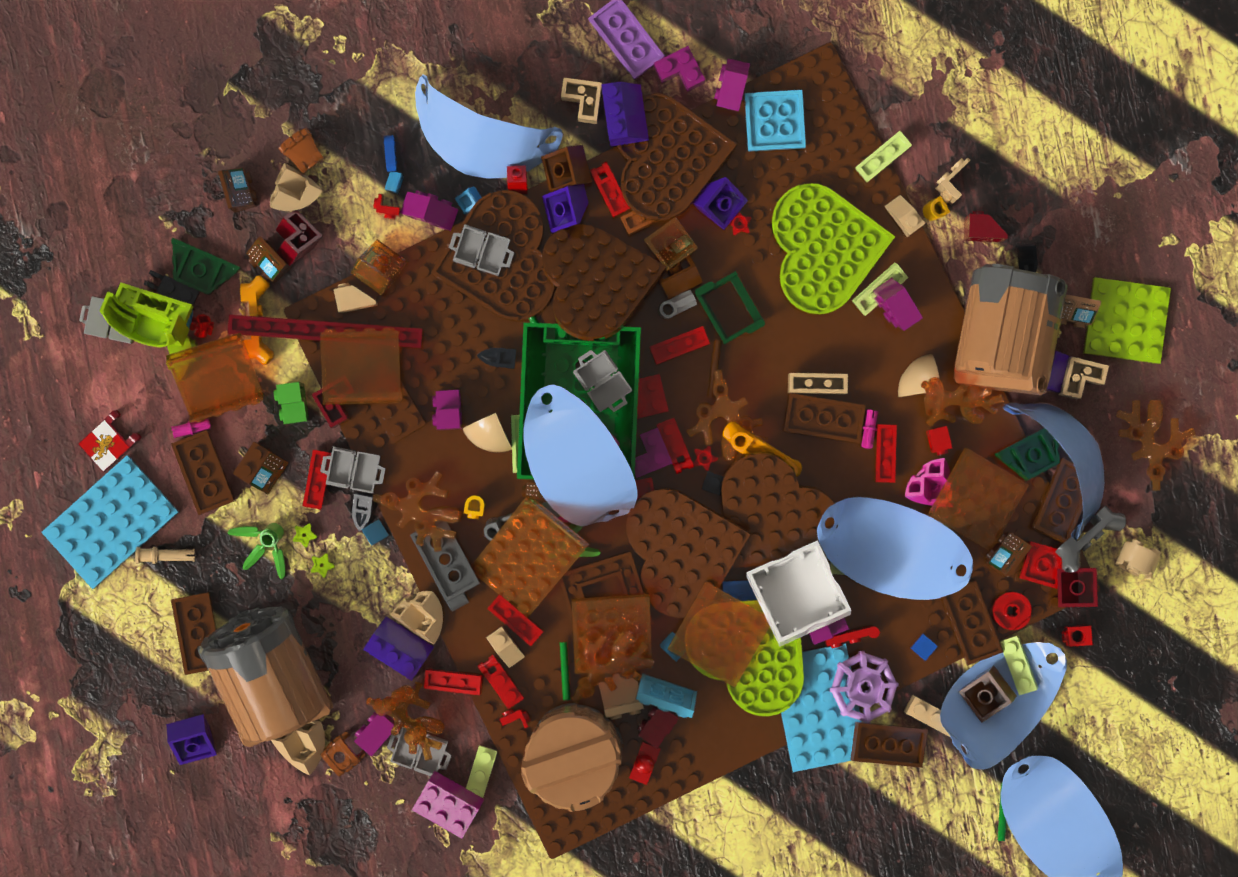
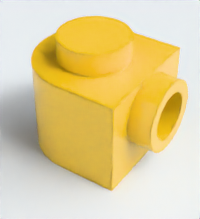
M941 196L932 199L923 207V215L929 221H935L950 213L947 203Z
M480 496L469 497L464 507V513L468 514L467 518L479 519V516H484V500Z

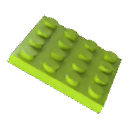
M1093 278L1091 299L1101 301V305L1092 325H1087L1083 354L1161 364L1171 288Z

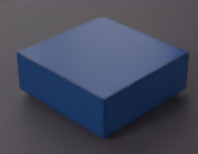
M922 633L910 648L926 661L938 646Z

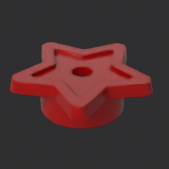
M738 212L729 223L733 227V235L741 231L749 233L748 223L752 218L744 217Z
M710 446L704 450H694L697 456L693 463L694 466L702 465L708 471L710 464L718 460L717 457L711 454Z

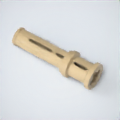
M136 547L135 560L136 564H140V562L156 564L158 561L195 562V556H187V554L194 555L195 549L159 550L157 547L151 549Z

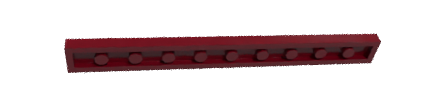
M230 314L228 320V334L410 348H421L423 329Z

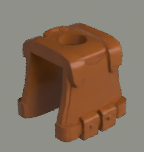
M307 128L297 131L278 148L303 174L324 160V157L314 143L311 132Z
M345 731L342 735L331 741L320 754L339 777L359 764L366 755L364 750L356 755L345 743L344 740L351 735L348 731ZM336 752L344 753V762L339 763L334 759Z

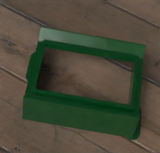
M736 271L716 283L708 282L695 290L699 302L724 345L746 332L751 334L765 325L764 319L761 317ZM731 281L754 323L727 337L704 296Z

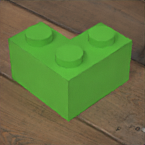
M294 382L276 385L274 399L282 407V409H279L280 421H283L284 424L308 422L309 417L304 383Z

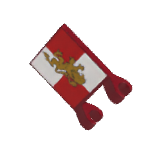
M113 410L97 427L78 443L102 472H105L142 438L139 433H133L126 440L117 431L112 423L121 416L118 410Z

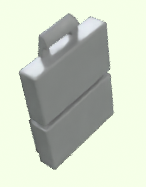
M464 225L462 233H453L449 248L455 251L453 262L475 268L479 259L477 270L499 276L501 267H510L514 252L508 249L510 239L490 232L487 235L486 231ZM458 236L460 237L457 248H455L453 246L456 237ZM506 252L510 253L507 264H504Z
M92 296L90 306H82L79 321L85 324L84 334L106 339L109 337L111 340L132 344L133 340L114 330L99 310L104 301L103 298ZM86 309H89L88 315H87V320H83V319H84V315H85V310H86Z
M590 350L578 358L581 366L574 370L573 373L585 391H589L587 394L599 412L608 407L615 412L627 404L625 395L630 393L632 389L621 372H617L618 368L606 350L598 355ZM592 354L594 358L584 364L582 360ZM619 399L623 400L622 403L613 408V403Z
M333 447L331 456H323L320 472L327 474V485L347 489L350 487L352 490L374 493L375 484H383L385 468L379 466L381 458L379 455L364 452L356 453L354 450ZM327 459H329V469L328 471H325ZM378 469L381 470L379 481L376 480Z
M403 725L400 734L393 733L387 746V749L393 752L390 762L409 769L414 768L415 771L431 776L434 771L438 772V769L446 770L451 758V754L445 751L448 744L447 740L428 733L425 735V732ZM397 737L398 741L395 749L391 748L394 738ZM443 755H447L444 766H441Z

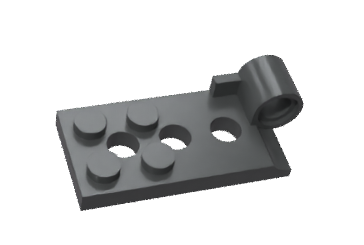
M443 516L410 536L444 600L453 612L469 603L465 592L479 585L480 582L447 520ZM436 537L440 538V547L433 548L431 545L432 540ZM444 554L450 556V562L447 565H443L440 562V558ZM452 571H458L459 579L455 582L449 579Z

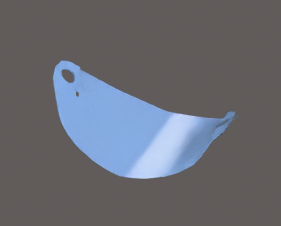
M422 74L419 78L415 98L421 129L431 147L448 164L466 175L481 178H507V166L526 165V171L528 172L542 163L541 156L556 151L561 144L563 133L560 128L535 129L480 115L437 91L429 84L426 75ZM422 84L427 86L426 95L422 91ZM548 137H557L553 143H545Z
M548 385L539 389L532 397L524 423V446L531 474L544 499L565 520L578 526L606 522L615 517L628 514L630 509L634 508L637 500V486L631 468L611 433L582 400L566 389L557 385ZM544 393L552 395V402L548 405L542 402ZM612 510H619L615 515L608 514Z
M1044 403L1004 404L1005 406L1002 408L1010 414L1024 413L1039 422L1058 441L1073 461L1083 500V520L1077 526L1076 533L1075 530L1071 533V536L1077 541L1082 534L1084 526L1100 508L1105 484L1104 465L1098 443L1079 421L1058 407Z
M864 497L841 500L828 507L822 515L817 528L819 543L827 558L838 570L855 582L887 595L915 600L941 598L965 587L973 571V559L968 548L952 530L923 513L889 501ZM832 517L834 518V525L828 529L825 527V521L827 518ZM961 564L966 567V574L964 576H958L956 573L957 567Z
M1036 642L1022 644L1038 686L1036 691L1022 695L1018 694L1004 653L979 661L954 683L942 704L940 722L949 733L952 743L960 751L969 766L974 769L984 770L998 764L1035 728L1052 704L1067 669V659L1061 648L1051 643ZM1049 653H1056L1058 661L1054 664H1049L1046 661V656ZM994 665L1017 697L1011 704L981 723L959 691L978 675ZM961 745L965 747L967 754L963 752Z
M1028 756L1008 768L1004 775L1001 789L1003 813L1018 844L1048 877H1122V853L1114 829L1094 795L1071 769L1059 760L1049 756ZM1027 764L1029 766L1025 773L1018 772V768L1021 765Z

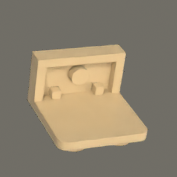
M961 158L951 168L953 171L951 174L946 172L937 181L939 185L935 189L940 193L939 196L950 205L959 199L962 194L949 180L970 161L969 158L965 161Z
M634 670L598 679L606 718L610 717L611 720L621 718V714L629 712V715L641 713L640 710L644 709L643 704L636 699L639 685Z

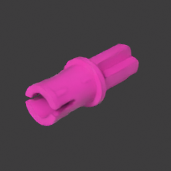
M866 410L865 424L862 427L864 429L861 444L863 448L872 449L874 435L875 431H877L878 411Z
M203 419L194 422L188 421L186 424L171 426L174 438L189 434L192 436L194 435L193 433L210 430L211 425L209 419Z

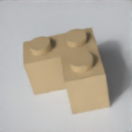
M564 78L561 94L562 101L580 103L578 122L597 124L602 83Z
M1069 357L1061 392L1058 395L1081 399L1085 382L1105 385L1109 366Z

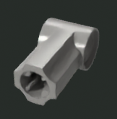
M688 290L660 304L658 313L662 318L669 319L697 305L696 299L691 290ZM664 305H670L672 307V313L670 315L664 314Z

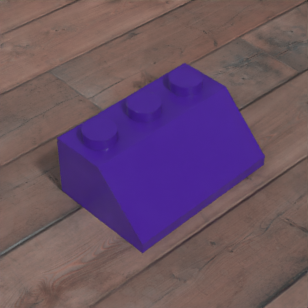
M627 82L602 84L610 145L617 146L649 141L641 85Z
M385 616L363 650L412 681L434 646Z

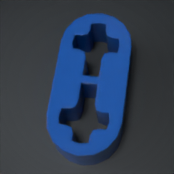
M394 135L384 136L387 172L397 171Z

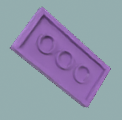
M611 0L588 18L589 22L634 80L654 66V62L665 57L623 0Z

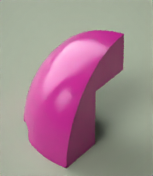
M936 459L924 464L923 469L909 480L905 497L925 505L953 507L952 477L946 459Z

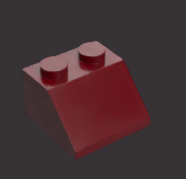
M972 211V213L964 218L963 241L1002 243L1008 239V234L990 215L984 214V211Z
M1079 568L1076 572H1066L1063 569H1057L1058 607H1098L1097 568Z

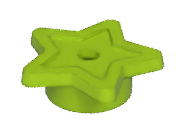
M310 523L304 527L295 526L296 535L293 538V542H301L307 548L309 541L316 539L317 535L311 531Z
M327 553L321 558L312 556L314 566L311 569V573L319 572L323 578H326L327 571L335 568V565L329 562Z

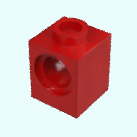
M526 165L507 166V186L509 191L528 194Z
M947 426L926 431L931 453L936 452L937 456L947 454L948 449H952Z
M1090 625L1064 626L1065 631H1062V640L1066 642V646L1092 645ZM1078 630L1081 633V637L1079 640L1074 641L1072 634Z

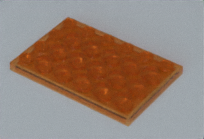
M528 494L471 567L479 579L497 594H501L505 600L509 601L528 618L589 544Z

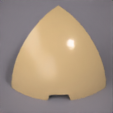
M284 163L276 179L275 190L271 194L270 207L282 211L302 209L314 202L321 194L322 189L311 178Z
M932 354L921 356L908 366L899 382L898 397L941 391L939 373Z
M497 413L463 428L467 438L479 448L490 452L512 450V446L506 432L503 430Z
M421 591L417 593L414 599H405L390 614L408 630L432 644H435L440 635L443 624V611L439 599L432 591Z
M312 721L296 731L271 741L288 762L300 771L311 775L321 760L320 754L324 751L325 734L321 721Z

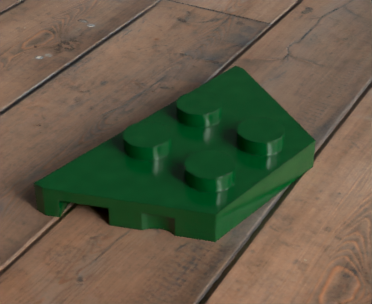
M172 237L173 280L211 295L241 269L237 265Z
M1045 428L995 453L999 460L1026 481L1060 463L1059 443Z

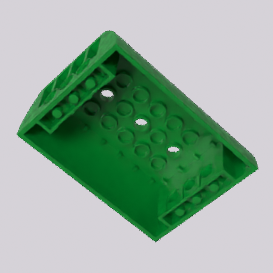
M524 323L517 479L534 480L525 453L524 423L532 397L539 389L548 385L560 386L579 399L584 400L585 404L597 415L608 431L619 441L620 445L618 446L635 477L641 327H623L609 338L605 339V337L594 339V341H588L569 335L558 324ZM590 350L596 355L606 350L618 368L617 372H621L632 389L630 393L625 395L627 404L615 412L609 407L599 412L587 394L589 391H585L573 373L576 370L578 358ZM591 354L582 361L588 362L594 357ZM544 393L542 396L543 404L548 405L552 402V395ZM619 399L613 403V408L622 403L623 400Z

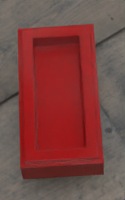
M642 742L629 778L647 785L661 748L657 749L651 744Z

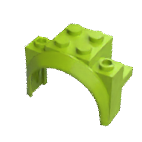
M120 282L115 295L107 292L99 311L114 330L131 340L152 347H166L172 344L183 347L190 330L186 324L193 306L189 303Z

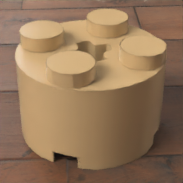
M1133 539L1132 542H1124L1115 564L1120 565L1119 568L1139 577V574L1145 575L1144 579H1152L1160 561L1161 552L1154 548L1148 549L1143 547L1144 544L1138 540Z

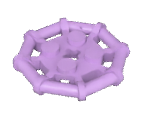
M859 651L858 654L837 664L838 668L830 692H832L842 716L870 723L873 719L892 710L891 705L899 683L896 682L887 659H881L867 654L865 651ZM859 662L860 668L851 671L849 667ZM867 662L877 665L876 669L868 668ZM882 671H883V673H884V675H885V677H886L888 683H884V681H882V679H881V677H880V676H881L880 673H881ZM845 673L848 675L845 687H840ZM867 682L866 686L869 689L863 692L861 685ZM885 688H888L886 698L884 701L882 699ZM840 692H845L846 697L850 700L847 705ZM878 703L880 707L871 712L870 707ZM855 705L863 707V713L852 709Z

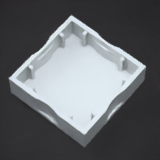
M818 540L793 551L782 559L768 562L747 572V579L779 647L851 615V608L839 584L832 576L830 565Z

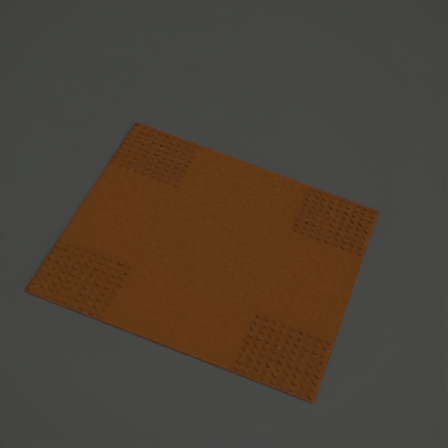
M827 43L747 82L739 111L716 106L717 99H712L690 110L737 144L736 149L709 183L726 177L748 200L739 212L744 217L752 218L748 223L749 233L741 231L733 235V227L731 225H728L723 230L692 204L680 216L667 221H658L629 236L620 217L632 212V210L630 209L613 218L591 175L592 182L584 185L588 205L579 224L591 225L602 229L653 259L671 251L668 246L686 234L693 243L691 247L687 248V252L690 251L688 254L696 265L703 281L689 289L693 293L697 305L669 319L662 318L658 313L660 304L669 300L658 281L624 325V327H641L639 379L660 374L669 410L668 412L637 419L635 458L647 453L640 435L657 428L656 424L675 418L692 462L694 463L697 458L695 449L704 450L710 446L711 454L717 457L718 460L710 464L708 471L724 476L738 458L746 455L735 450L731 443L723 437L724 428L730 422H737L748 432L801 463L802 471L797 477L799 486H811L820 489L832 498L835 503L854 497L873 498L896 503L923 513L952 530L964 542L972 556L973 571L968 582L977 580L999 640L1067 608L1058 607V588L1055 589L1019 578L1025 557L1010 577L1002 576L985 563L987 552L991 548L995 549L998 545L997 539L1002 533L1006 534V532L1013 533L1028 544L1029 541L1056 549L1063 544L1032 529L1050 484L1044 472L1030 480H1024L995 456V453L1026 437L1016 415H1012L1002 408L1005 406L1004 404L1009 403L1004 391L966 387L958 384L954 379L955 361L965 316L964 309L923 226L906 237L885 208L888 203L899 195L912 206L892 163L869 182H866L855 169L857 165L882 146V143L832 43ZM802 90L806 148L748 152L744 94ZM617 146L587 160L589 170L592 168L596 169L602 166V163L607 162L621 189V176L628 160L621 154ZM603 173L599 175V177L602 180L606 178L607 175L606 173ZM547 180L528 189V194H522L534 203L542 218L543 236L538 247L540 252H543L547 240L554 234L550 231L542 198L543 195L550 193ZM813 183L830 188L895 236L850 299L839 309L826 314H810L796 308L786 298L780 283V269L787 253L780 247L774 237L772 215L779 199L788 190L798 185ZM462 221L454 225L451 231L443 230L386 258V260L390 261H388L379 275L369 268H365L287 306L284 309V313L287 319L423 329L421 348L297 340L321 389L346 375L357 392L340 402L350 419L339 426L351 450L356 451V453L364 452L381 456L379 466L385 468L383 484H375L374 493L372 494L419 591H432L440 601L443 611V624L440 634L458 671L483 675L477 665L481 662L485 663L489 660L488 657L494 655L524 696L523 700L511 708L513 711L522 708L523 712L527 711L531 720L528 722L529 727L524 728L520 718L502 726L500 717L503 716L502 713L507 711L508 708L484 675L482 694H470L549 858L554 859L787 745L781 713L773 716H757L746 712L732 699L726 680H716L703 675L692 665L686 652L676 662L660 647V644L671 632L675 633L685 643L686 629L693 616L676 618L664 615L656 610L646 599L653 626L580 648L557 574L631 551L641 582V572L646 560L635 552L629 542L626 530L628 514L615 517L606 522H596L583 526L572 538L569 536L566 538V547L568 548L575 545L600 550L601 554L595 557L572 556L570 551H563L560 556L555 558L548 556L544 550L545 543L552 535V530H548V524L536 530L532 528L509 535L497 542H492L485 537L484 528L488 519L520 511V506L525 503V497H522V487L526 486L527 482L535 483V480L517 479V473H513L512 450L490 452L479 448L467 438L463 429L437 430V426H433L432 414H436L435 410H437V407H433V396H436V391L460 390L463 428L497 413L503 430L506 432L512 446L511 415H520L524 323H530L529 318L525 320L502 318L431 274L446 250V245L451 242L453 233H456L463 223ZM894 262L908 276V279L901 285L905 287L923 317L905 331L899 327L895 328L892 322L889 323L883 314L885 310L882 307L880 308L877 305L865 316L852 302L856 296ZM736 271L754 305L764 319L765 325L751 334L746 332L724 345L699 302L695 290L708 282L716 283ZM731 281L704 296L727 337L754 323ZM349 283L350 286L353 285L376 300L378 306L339 313L334 289H337L340 284ZM556 286L548 305L536 315L539 323L558 324L553 312V296L557 289ZM670 305L663 306L664 314L670 315L672 313ZM701 326L704 327L710 342L709 345L656 365L649 348L650 346ZM714 340H720L722 344L715 398L707 397ZM490 348L516 349L515 369L490 366L481 361L477 354ZM932 354L939 373L941 391L898 397L899 382L908 366L917 358ZM388 358L426 422L425 426L394 444L354 377ZM579 361L576 363V369L581 366ZM789 373L848 374L847 394H792L866 405L863 426L865 424L866 410L878 411L876 428L877 424L897 425L895 483L875 482L877 431H875L872 449L861 446L864 429H862L860 443L783 431L789 399ZM947 426L952 449H948L947 454L937 456L936 452L931 453L926 431ZM683 455L676 458L678 463L685 461ZM945 458L952 477L953 507L930 506L906 498L905 492L911 477L922 470L924 464L936 459ZM670 464L638 478L634 477L635 480L652 478L654 490L668 488L680 491L724 517L722 496L701 489L707 474L702 465L694 466L691 469L686 468L681 470V473L676 474L673 465ZM378 469L377 478H376L377 481H379V479H380V474H381V470H380V469ZM471 496H480L485 502L484 516H479V519L467 518L468 514L464 513L465 502ZM612 510V511H610L608 514H609V515H615V514H617L619 511L613 512V510ZM443 516L447 520L480 582L479 585L465 592L469 603L453 612L444 600L410 536ZM558 522L556 534L564 536L566 534L565 529L572 523ZM438 537L434 538L431 542L432 547H440L441 539ZM1080 550V568H1090L1083 551ZM448 554L441 556V564L447 565L450 562ZM825 554V557H826V559H827V561H828V563H829V565H830V560L827 558V556H826V554ZM961 564L957 567L956 573L958 576L966 574L965 565ZM760 566L731 568L724 581L748 580L747 572ZM458 571L450 573L449 579L452 582L459 579ZM832 574L851 608V615L844 617L849 629L843 632L867 626H875L880 631L877 638L866 636L862 637L861 641L857 643L842 642V644L846 643L849 658L858 654L859 651H865V653L875 657L887 659L896 682L899 683L896 691L964 658L942 597L930 600L899 598L872 590L855 582L846 575ZM618 576L582 587L593 623L629 612ZM722 584L710 604L723 602ZM1013 591L1020 593L1031 604L1030 621L1019 630L1002 628L994 620L992 606L995 600L1005 592ZM499 594L544 631L532 646L527 644L487 609ZM1009 606L1007 614L1015 616L1017 608ZM501 626L505 627L525 656L510 668L500 658L486 638ZM922 633L938 646L926 661L910 648ZM808 634L801 637L802 652L828 647L825 641L814 645ZM560 642H567L571 700H563ZM867 662L868 668L876 669L877 665ZM860 663L852 665L851 671L860 668ZM492 666L488 670L492 674L497 669L494 666ZM634 670L638 685L643 673L697 691L692 718L679 716V720L669 735H666L658 747L661 750L647 785L632 780L629 776L642 742L648 743L638 736L639 730L637 728L643 720L647 721L649 718L648 712L652 707L651 704H643L644 709H641L639 714L629 715L628 712L621 714V718L612 720L616 727L619 728L623 740V754L617 779L614 781L610 792L604 796L603 801L585 810L569 812L567 809H558L545 803L537 794L531 793L526 788L521 775V765L526 745L536 725L546 712L556 706L567 703L590 706L605 715L598 684L600 677ZM882 671L880 677L884 683H888ZM867 682L861 685L863 692L869 689L866 686ZM885 688L883 697L886 696L888 688Z

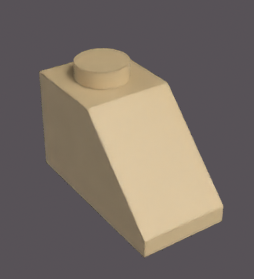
M901 195L885 206L906 237L925 224L917 211Z
M349 283L340 284L337 289H334L339 313L378 306L376 300L353 285L350 286Z
M501 626L486 637L496 653L509 668L525 657L504 626Z

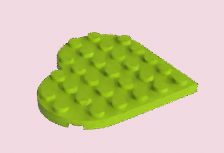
M811 183L791 188L779 199L772 215L774 237L780 247L787 253L780 269L782 290L791 304L799 310L810 314H826L843 306L895 238L893 234L836 192L820 184Z
M758 600L710 604L698 611L690 620L685 633V649L690 662L703 675L716 680H726L732 699L743 710L757 716H773L790 708L799 697L804 682L801 637L779 647Z

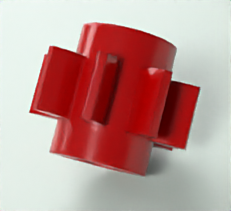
M200 314L197 317H192L190 330L193 331L196 337L204 338L207 335H212L214 322H210L209 316Z

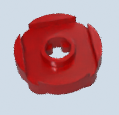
M1013 591L1005 592L995 600L992 606L994 620L1002 628L1019 630L1030 621L1031 604L1020 593ZM1009 606L1017 608L1015 616L1007 614Z

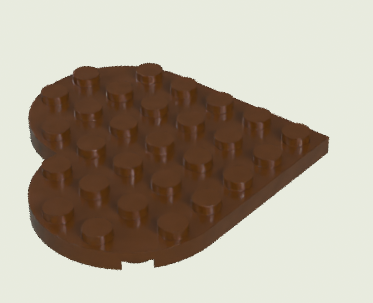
M653 93L642 96L649 141L617 145L621 154L628 160L621 176V189L627 205L637 215L651 221H667L680 216L692 205L736 149L737 144L672 97Z
M502 190L489 193L475 203L456 233H462L464 225L486 231L487 235L490 232L510 239L508 249L514 252L510 267H501L499 276L477 270L479 259L475 268L453 262L455 251L450 249L448 245L431 274L502 318L525 320L539 314L548 305L555 285L551 283L544 272L542 252L538 250L543 236L542 218L534 203L518 192ZM456 237L453 247L457 248L460 237ZM506 252L504 264H507L510 253Z
M576 224L556 231L547 240L542 252L544 272L551 283L557 287L553 296V312L558 325L569 335L588 341H594V339L602 337L606 339L619 332L667 269L666 265L602 229L585 224Z
M754 452L738 458L723 477V514L728 520L751 532V535L731 568L761 566L768 562L782 559L793 551L817 541V528L822 515L835 502L820 489L811 486H799L793 468L775 454ZM832 517L827 518L825 521V527L830 529L834 525V518Z
M668 488L653 490L641 496L636 501L634 508L630 509L626 523L627 536L632 548L640 557L646 560L641 572V586L646 599L659 612L676 618L693 616L710 604L751 535V532L688 495Z

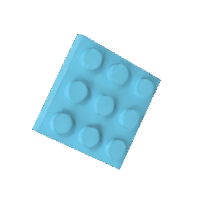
M802 90L744 94L748 152L806 148Z
M642 673L636 699L644 705L651 704L657 706L662 711H672L680 717L692 718L697 691Z

